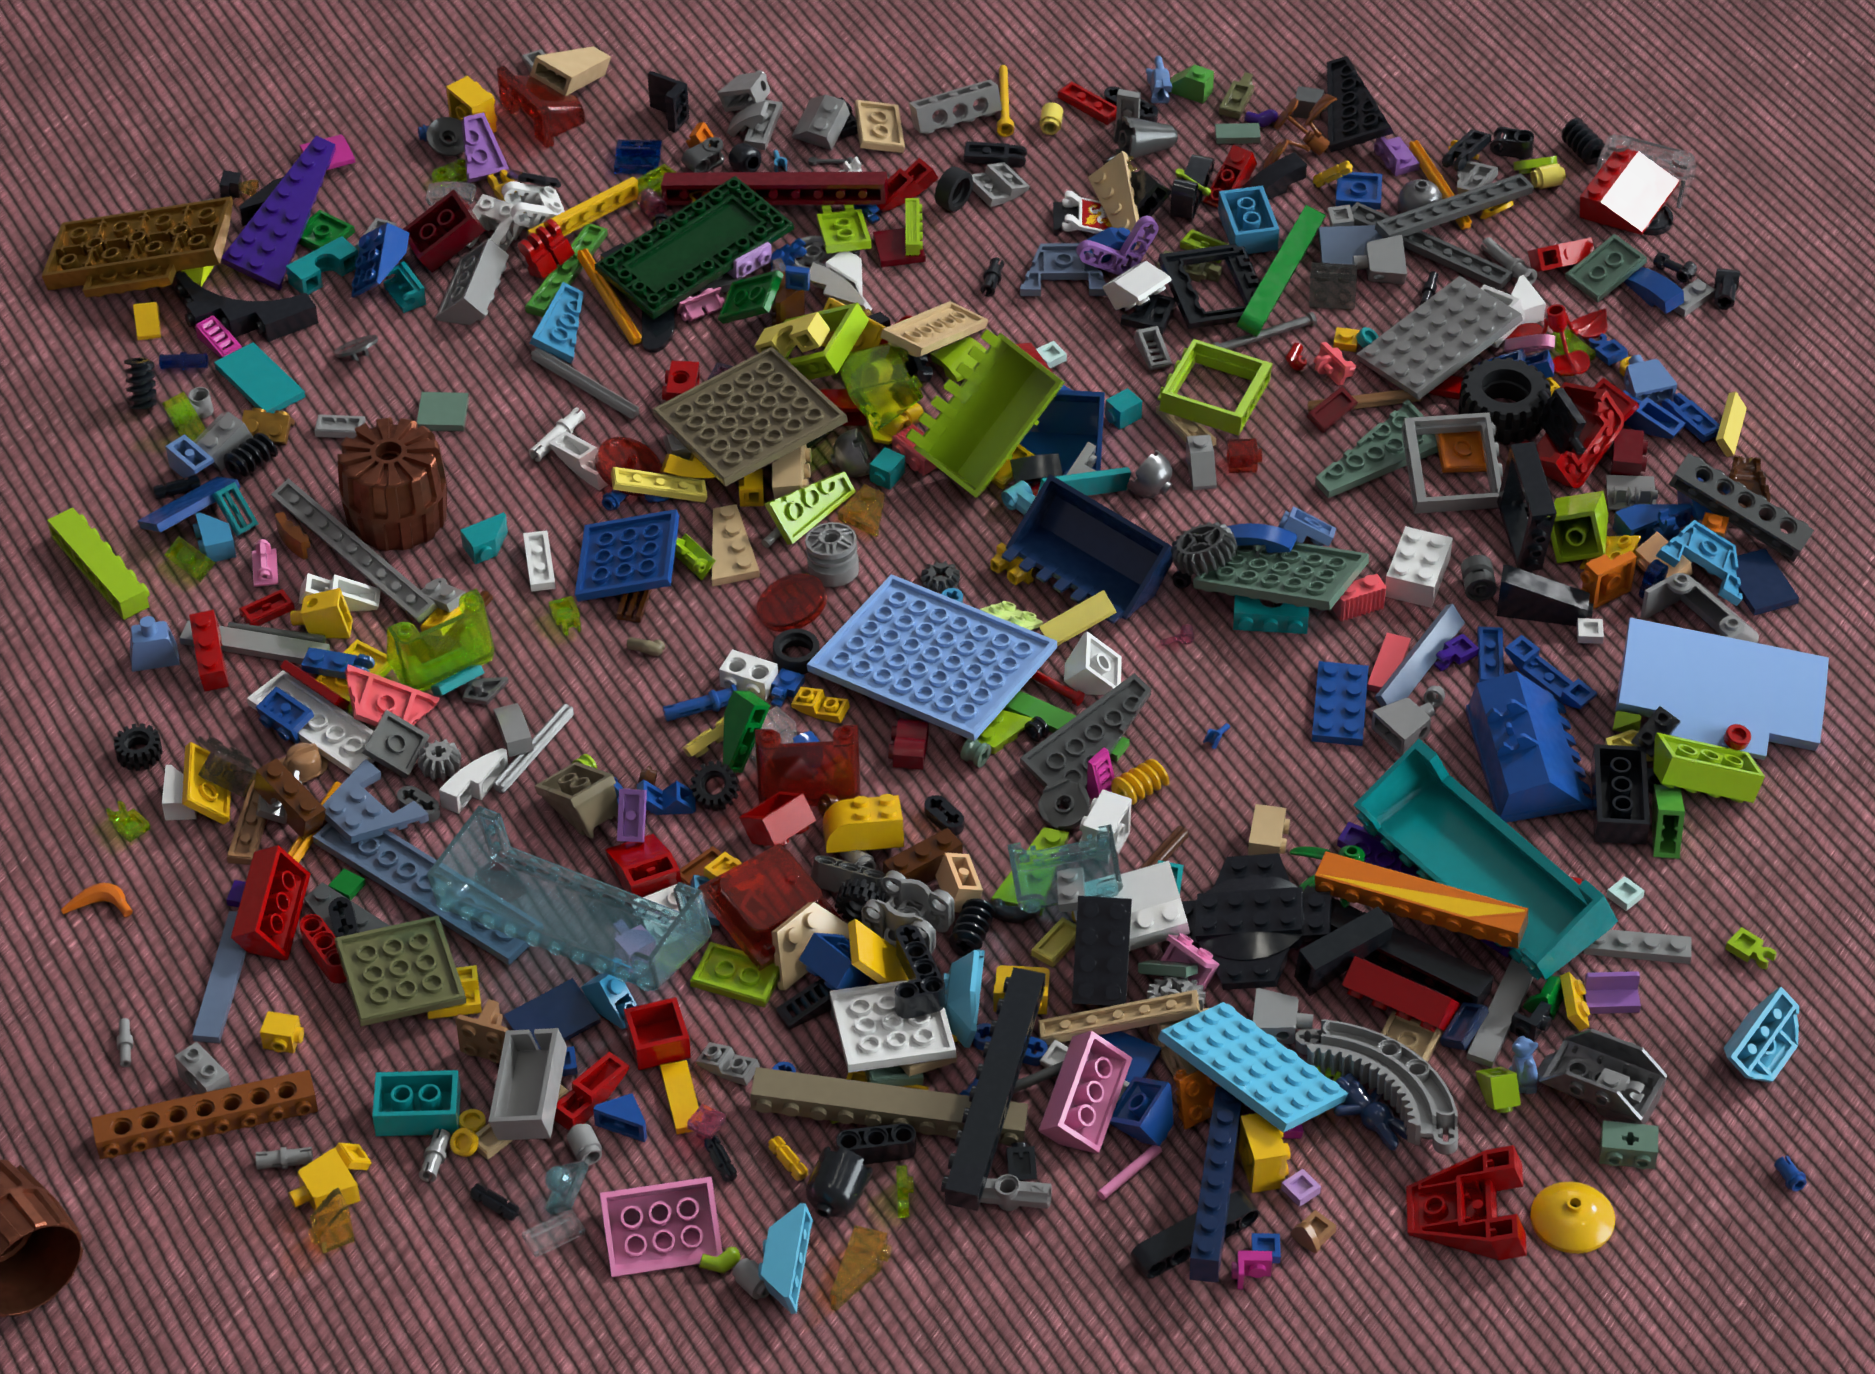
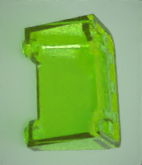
M889 344L850 352L839 370L850 398L878 431L923 398L920 390L923 387L921 382L915 375L911 377L904 365L908 361L907 355L909 354L907 350Z
M477 589L471 590L460 597L459 608L462 612L461 615L419 633L417 628L409 622H399L387 628V661L403 685L424 692L430 689L432 685L471 665H483L492 660L494 657L493 638L485 604Z

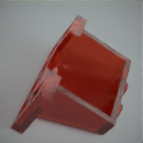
M505 66L497 68L500 103L511 114L518 112L520 106L533 119L535 138L546 148L554 146L553 137L585 123L584 109L575 95L569 94L565 96L530 75H514Z

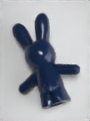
M1352 1073L1336 1080L1339 1086L1348 1093L1345 1102L1334 1108L1333 1112L1336 1116L1360 1115L1364 1127L1370 1131L1377 1132L1383 1143L1390 1150H1396L1399 1145V1140L1393 1131L1407 1140L1408 1135H1406L1404 1121L1396 1118L1388 1105L1379 1102L1383 1094L1378 1095L1377 1088L1369 1095L1364 1086L1360 1084Z

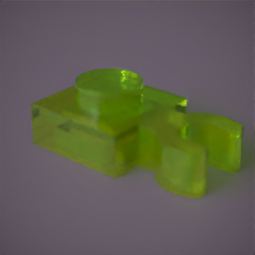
M572 596L548 602L556 625L562 624L565 636L569 635L568 628L575 627L578 633L581 632L580 612Z
M122 801L117 802L119 811L114 812L110 808L106 809L108 819L113 822L114 828L128 842L133 841L151 829L149 822L137 810L133 808L127 812L126 805Z
M907 1165L896 1166L898 1218H909L908 1193H914L913 1176H908Z

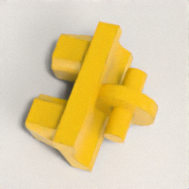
M1002 542L997 545L996 555L990 560L991 570L998 574L1006 569L1009 582L1015 586L1022 581L1028 585L1034 581L1032 577L1033 568L1028 572L1020 569L1019 564L1024 559L1019 556L1011 562L1003 559L1001 556L1007 550L1006 545Z

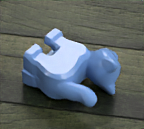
M1156 56V69H1146L1147 82L1150 84L1152 93L1151 103H1169L1170 97L1168 92L1172 90L1169 71L1164 68L1162 57Z
M1525 1036L1518 1037L1512 1045L1515 1055L1509 1070L1517 1073L1519 1093L1533 1094L1537 1092L1538 1073L1532 1054L1538 1047V1043Z

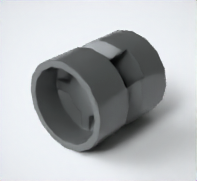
M1473 555L1466 558L1461 564V574L1466 596L1473 601L1490 599L1497 591L1491 559L1484 555Z

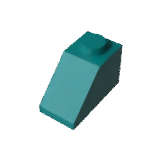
M504 512L460 530L462 547L475 565L498 555L508 533L507 519Z

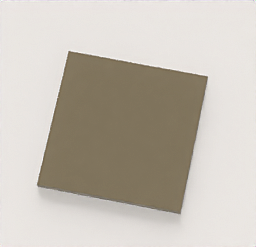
M773 347L652 409L653 415L724 486L730 485L848 422L847 416Z

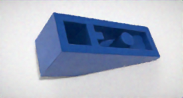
M1635 504L1615 512L1613 530L1618 536L1641 535L1639 544L1648 540L1653 534V529L1660 526L1658 520L1659 511L1669 509V518L1675 517L1677 526L1681 528L1690 524L1693 507L1690 504Z

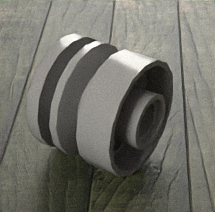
M828 522L812 528L807 533L805 545L808 556V572L810 578L816 584L825 587L842 586L853 581L858 575L860 568L856 544L857 537L851 527L842 523Z

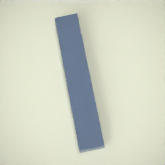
M1448 604L1444 607L1376 694L1375 698L1381 707L1407 698L1438 659L1436 654L1443 650L1444 643L1453 639L1465 624L1454 604Z
M229 911L192 1034L193 1041L221 1042L246 956V951L231 939L237 916L235 911Z

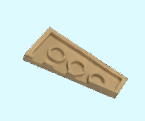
M1122 151L1088 176V179L1112 227L1126 228L1131 232L1139 220V215L1133 198L1135 193L1134 188L1131 187L1130 178L1132 176L1127 165L1129 161L1128 155Z
M737 504L713 508L712 557L716 561L712 566V587L760 577V570Z

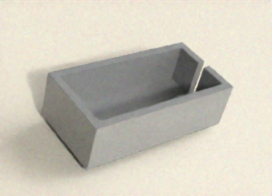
M558 1028L534 1030V1035L541 1047L540 1050H538L539 1048L530 1030L506 1031L489 1116V1124L498 1140L551 1138L567 1045Z

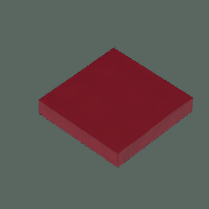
M906 228L873 232V239L881 267L926 262L924 248L920 250V255H906Z

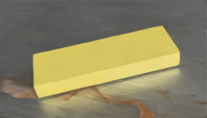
M1736 391L1728 394L1716 437V442L1726 457L1735 454L1747 409Z
M1103 590L1039 627L1044 636L1056 640L1057 646L1117 612Z

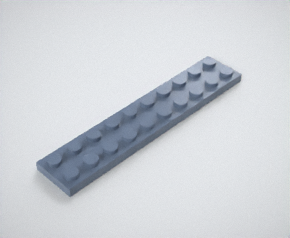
M327 823L313 836L314 844L429 916L439 915L443 925L507 965H510L544 933L543 926L389 830L383 831V835L351 844L335 828Z

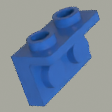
M277 686L256 706L260 715L259 721L263 726L268 729L272 727L283 740H291L295 744L300 742L297 733L314 717L311 709Z

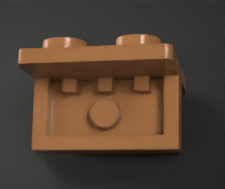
M488 999L478 1019L458 1014L456 1026L461 1052L469 1056H478L489 1059L494 1063H500L505 1033L508 1031V1028L501 1026L502 1014H500L499 1002Z

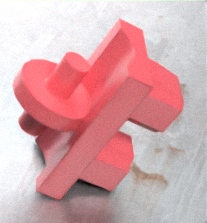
M1327 342L1320 344V352L1313 361L1315 363V370L1319 374L1328 375L1338 386L1344 385L1346 378L1353 376L1356 365L1352 361L1343 359L1342 352L1338 348H1332Z

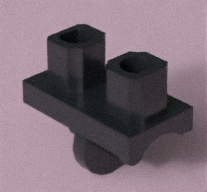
M906 352L904 355L898 354L893 360L894 370L897 373L906 374L911 388H917L920 381L930 382L933 375L932 367L925 366L927 354L915 357Z
M1659 706L1632 739L1631 743L1635 746L1646 747V754L1652 758L1654 756L1656 733L1671 735L1681 722Z

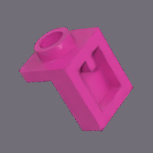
M1238 1251L1237 1262H1232L1231 1277L1232 1279H1237V1289H1243L1244 1276L1254 1278L1271 1276L1272 1251Z

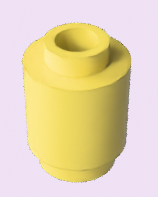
M1047 103L1042 107L1039 125L1043 133L1047 135H1054L1061 128L1063 108L1059 104Z
M1558 163L1536 167L1535 170L1531 171V182L1534 188L1545 189L1560 186L1566 178L1564 168Z

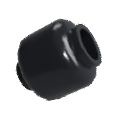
M739 143L729 153V164L738 172H756L761 164V154L755 147L746 143Z

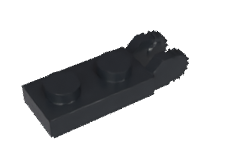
M1471 129L1443 156L1442 166L1448 168L1454 163L1453 167L1455 170L1460 171L1464 169L1466 163L1492 141L1491 134Z
M965 142L964 163L996 164L1005 162L1011 167H1022L1026 163L1027 149L1021 145H1010L1007 143Z

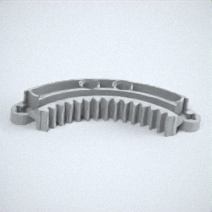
M1321 1019V1029L1305 1028L1296 1033L1295 1048L1299 1053L1307 1055V1063L1309 1065L1320 1066L1321 1073H1324L1327 1068H1331V1075H1335L1337 1071H1340L1341 1077L1352 1073L1357 1079L1360 1078V1084L1363 1085L1369 1082V1089L1377 1088L1378 1095L1384 1093V1099L1390 1100L1391 1106H1396V1113H1400V1119L1404 1120L1406 1135H1408L1407 1141L1409 1143L1420 1145L1421 1137L1432 1138L1434 1150L1440 1154L1448 1155L1457 1150L1458 1114L1453 1097L1439 1074L1413 1050L1379 1032L1332 1020ZM1443 1135H1448V1142L1443 1141Z

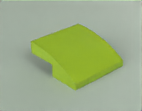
M969 336L934 351L930 355L932 362L944 368L946 377L959 382L966 378L956 372L958 365L963 362L973 369L978 361L968 355L970 349L976 346L984 353L987 350Z

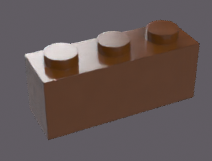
M946 828L883 861V873L887 874V872L894 870L901 873L906 879H914L926 884L936 879L935 875L944 854H963V844L949 828Z

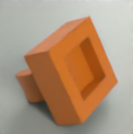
M700 122L697 123L689 135L690 139L685 142L689 148H693L707 138L714 136L706 123Z

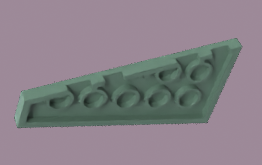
M1407 399L1398 411L1394 410L1389 414V418L1384 423H1379L1357 442V446L1352 450L1348 449L1343 453V457L1338 462H1333L1315 478L1316 486L1327 498H1331L1406 466L1401 431L1404 418L1425 416ZM1435 434L1417 435L1420 460L1438 452Z

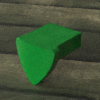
M1550 976L1541 993L1529 997L1525 1001L1523 1008L1533 1014L1540 1002L1544 1001L1551 1005L1550 1017L1554 1020L1564 998L1560 977Z

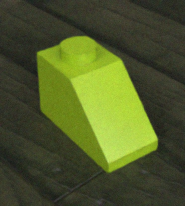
M1504 1067L1475 1071L1487 1107L1496 1110L1497 1113H1506L1513 1111V1107L1521 1105L1516 1072Z

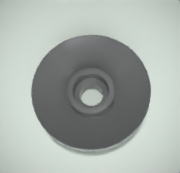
M441 117L429 125L426 134L427 142L435 152L444 156H457L464 152L462 121L453 117Z

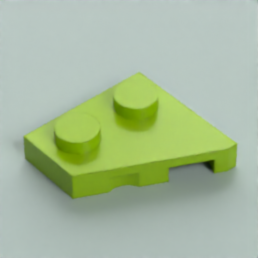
M1002 710L977 739L980 743L991 745V754H996L1003 749L1004 745L1016 740L1018 733L1025 729V724L1031 721L1032 718Z

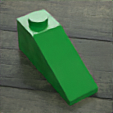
M733 691L724 712L723 765L727 764L734 773H743L771 706L751 691Z

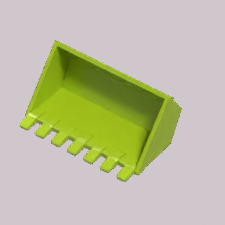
M985 329L980 338L990 344L987 351L984 353L976 346H973L968 352V355L978 361L975 367L971 369L961 362L956 368V372L966 378L961 386L951 379H948L943 385L944 389L953 394L949 402L947 403L938 395L931 401V405L941 411L937 418L934 419L926 412H923L919 417L918 421L928 427L925 434L921 435L912 428L906 435V438L916 444L914 449L976 498L981 496L1008 459L1012 460L1014 450L1032 426L1039 424L1038 418L1065 384L1063 380L1002 333L996 336L988 329Z

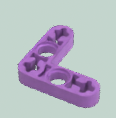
M1143 216L1136 222L1120 251L1091 240H1084L1077 246L1076 253L1080 260L1088 265L1121 275L1134 265L1140 263L1157 235L1159 226L1151 216ZM1141 242V246L1137 250H1131V246L1134 243ZM1090 249H1091L1092 252L1095 254V256H1094L1092 253H1090V252H1086L1085 254H1084V252H1085V251H1090ZM1111 254L1109 261L1101 262L1104 255Z

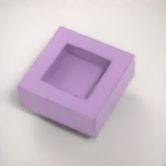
M1304 1169L1283 1181L1281 1189L1299 1207L1321 1193V1186Z

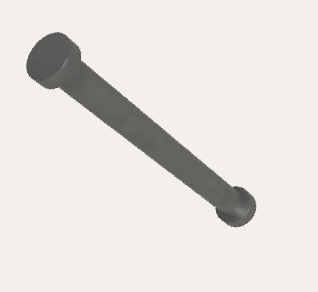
M1309 312L1304 317L1261 330L1257 337L1248 334L1223 343L1215 342L1212 345L1231 350L1300 327L1314 326L1317 324V319L1313 312Z

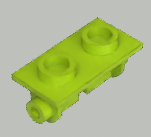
M686 533L682 539L677 538L675 556L696 576L703 580L716 560Z

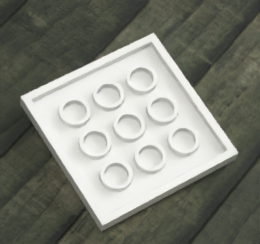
M909 980L830 991V1000L848 1073L956 1058V1047L945 1008L935 1013L905 1019L899 1017L895 1013V988L898 984Z

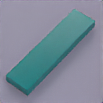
M1129 467L1055 477L1089 496L1126 491L1132 472ZM1047 478L1041 479L1039 491Z

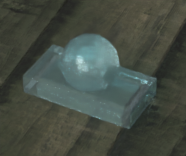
M583 1160L563 1166H554L547 1171L545 1183L552 1192L544 1209L550 1215L572 1209L589 1167Z

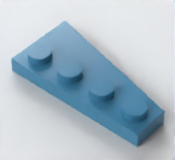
M563 282L533 334L530 344L572 364L584 292Z

